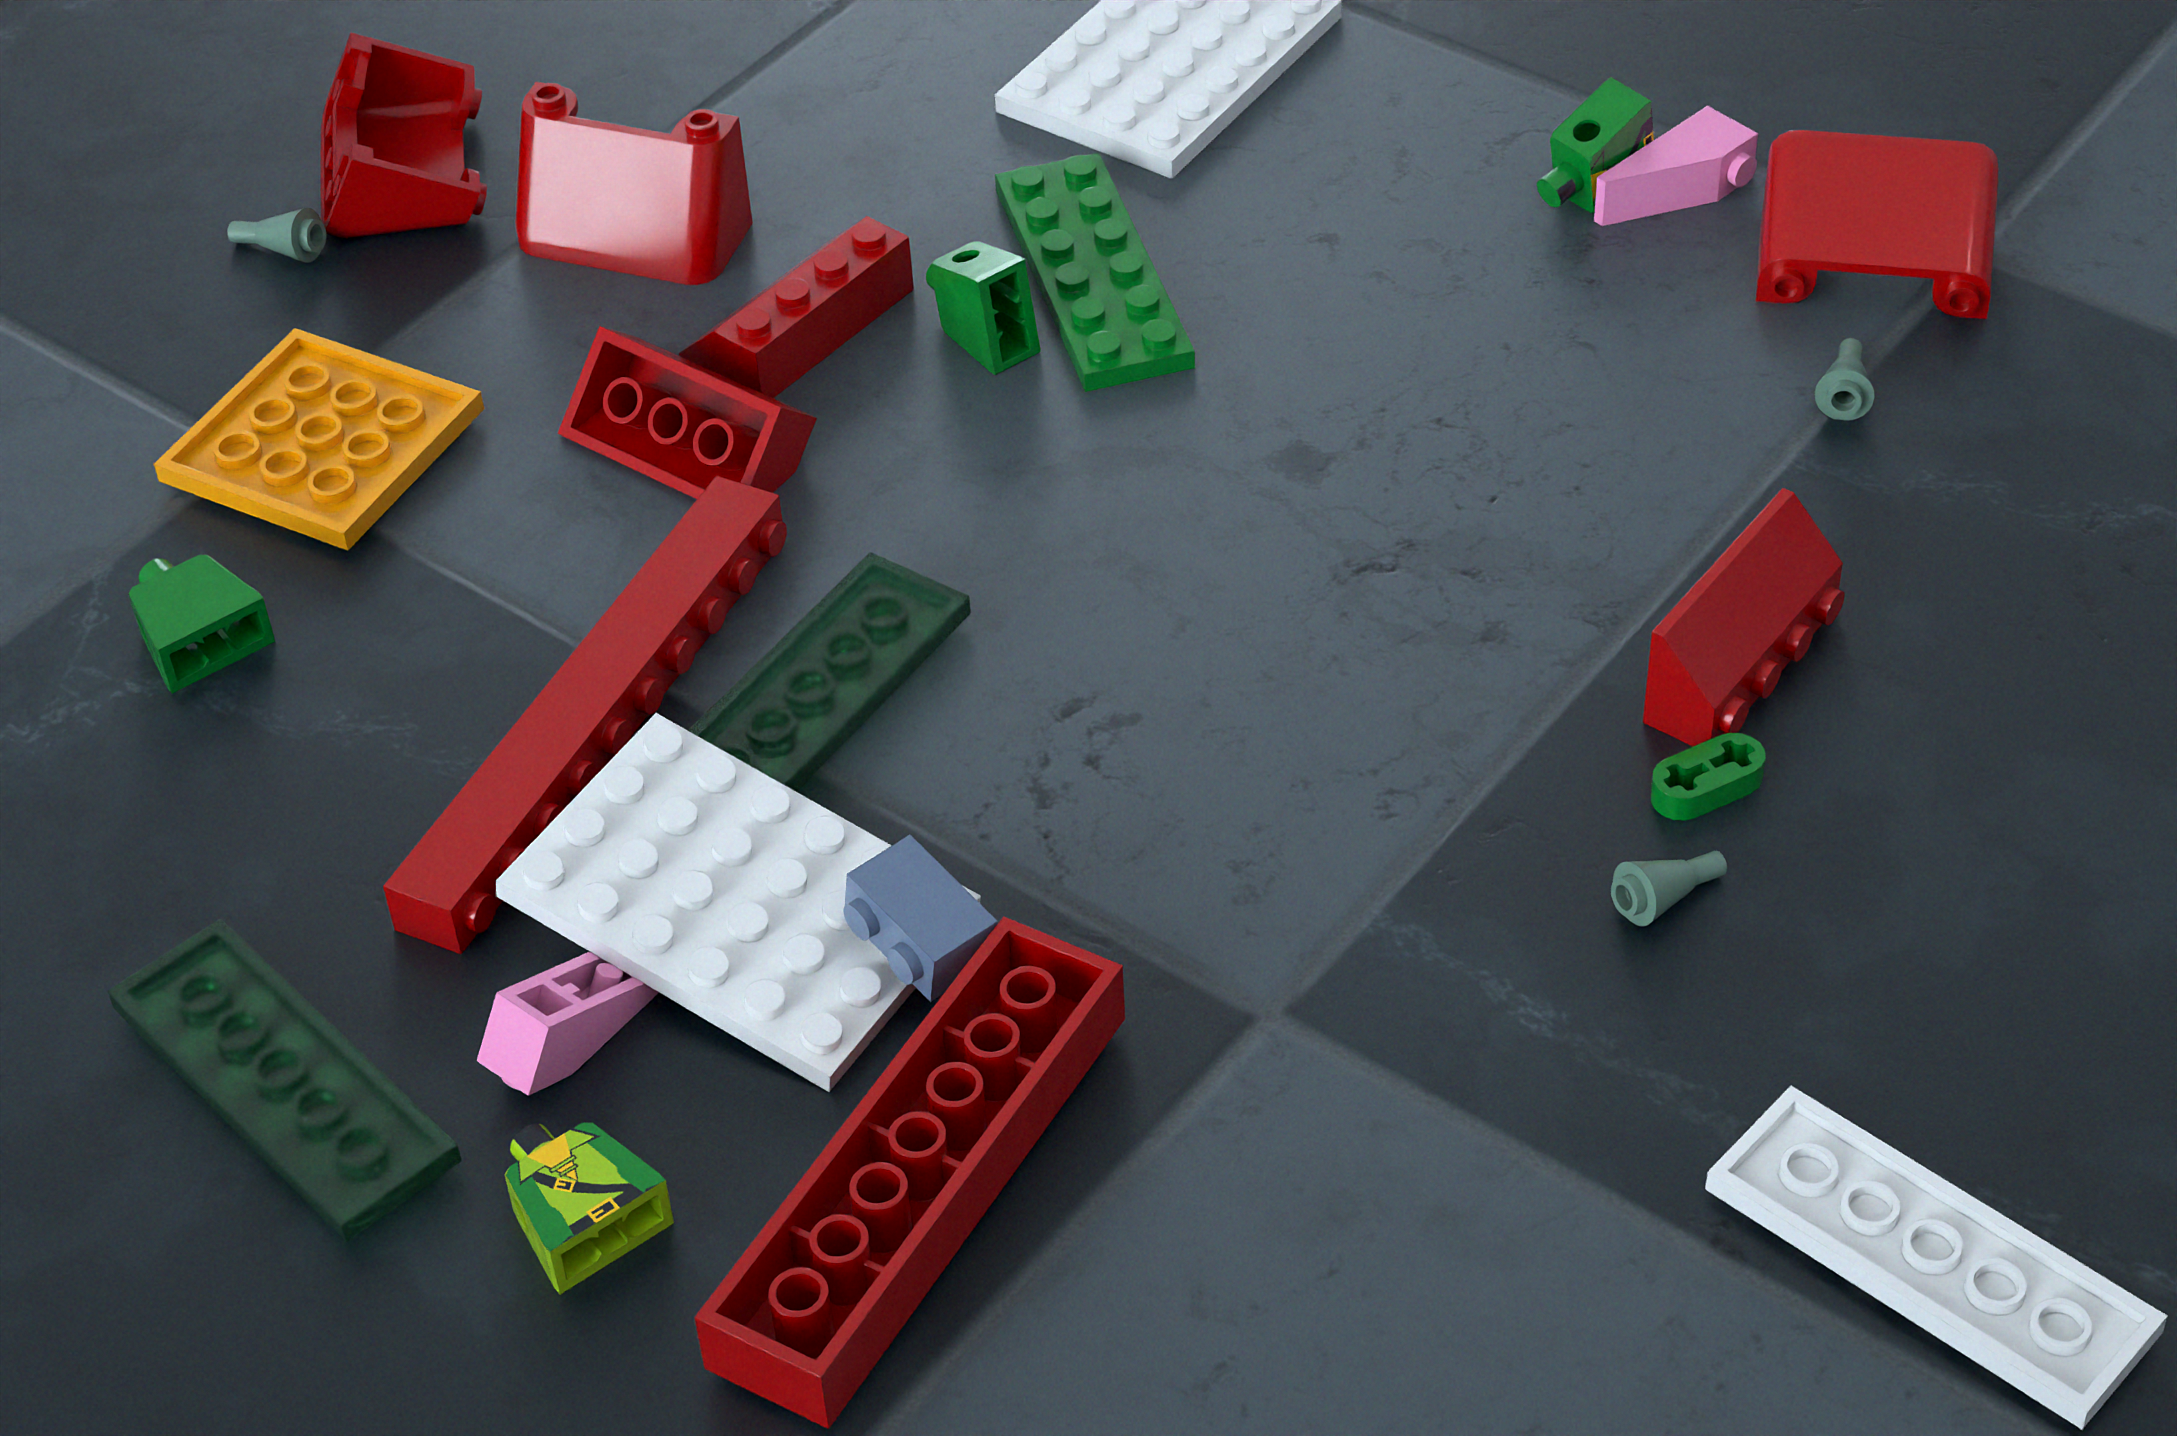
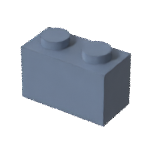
M911 835L906 836L847 873L843 912L848 926L858 938L865 941L869 939L887 957L892 971L900 981L907 985L913 984L930 1002L945 993L998 923Z

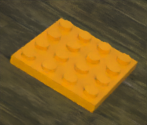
M294 328L154 463L159 482L348 551L484 410L481 391Z

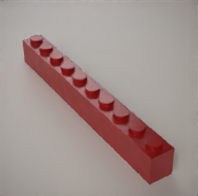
M719 476L712 480L384 884L383 889L395 931L462 954L478 933L484 932L489 927L496 909L503 902L496 895V880L628 743L645 718L657 711L664 694L676 678L689 670L694 661L695 654L711 634H715L720 630L725 621L726 614L741 595H746L751 590L756 576L768 560L780 553L786 540L787 527L782 520L778 494Z

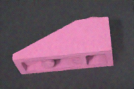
M1706 106L1597 177L1594 222L1605 226L1719 201L1738 187L1745 186L1753 178L1757 168L1755 157L1758 133Z
M589 951L496 992L477 1061L500 1076L508 1086L520 1090L529 1096L575 1073L659 992Z

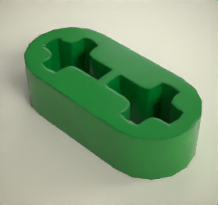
M1726 733L1670 756L1658 763L1653 771L1651 804L1664 817L1672 820L1686 821L1700 817L1750 795L1760 787L1763 781L1766 759L1765 749L1752 736L1743 733Z

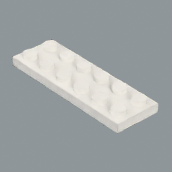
M1790 1086L1707 1173L1705 1190L2080 1429L2087 1425L2163 1333L2167 1315L1793 1086Z

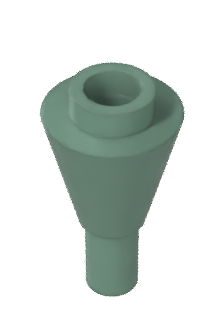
M303 208L262 219L259 222L232 221L228 226V237L233 243L259 244L261 247L309 263L314 261L323 249L326 242V229L315 210Z
M1853 338L1845 339L1841 342L1838 358L1823 375L1815 388L1814 396L1818 408L1825 415L1833 419L1849 421L1860 418L1870 410L1874 402V389L1861 361L1863 347L1858 340Z
M1716 850L1687 861L1678 859L1622 862L1616 867L1611 886L1613 903L1617 910L1632 923L1638 926H1647L1690 893L1696 885L1725 875L1727 863L1724 856Z

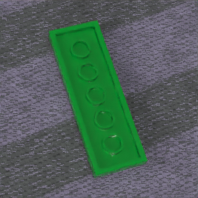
M1099 153L1075 155L1061 161L1036 166H1022L1012 171L995 174L996 193L1085 392L1195 368V350Z

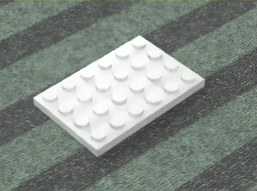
M1101 0L995 94L996 112L1173 179L1341 18L1342 0Z
M657 713L649 719L496 880V895L501 900L625 973L642 981L659 993L828 1092L831 1091L916 988L913 984L907 985L897 978L888 963L887 957L869 939L866 941L862 940L853 933L845 920L843 912L847 873L892 845ZM964 887L980 903L981 896Z

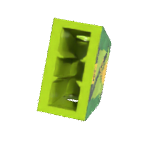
M535 1123L523 1128L513 1138L510 1152L518 1162L509 1166L504 1174L512 1207L518 1222L553 1287L559 1294L564 1293L674 1224L666 1180L659 1172L594 1123H580L556 1139L544 1125Z

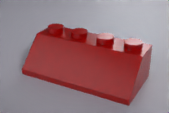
M868 216L864 217L830 239L682 350L679 356L769 397H776L914 290L909 236Z
M599 326L557 434L698 499L716 476L771 493L775 492L796 472L817 418L638 337Z
M1782 488L1652 631L1643 723L1691 746H1696L1722 734L1737 733L1746 720L1749 708L1759 696L1767 698L1773 692L1779 681L1781 671L1791 660L1798 662L1805 655L1812 641L1813 634L1822 624L1827 626L1832 624L1838 616L1845 598L1844 591L1839 590L1843 562L1794 492Z

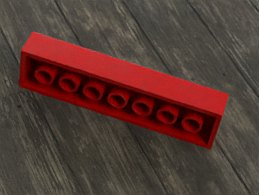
M1003 916L694 1317L704 1369L829 1429L1124 1022L1123 965Z

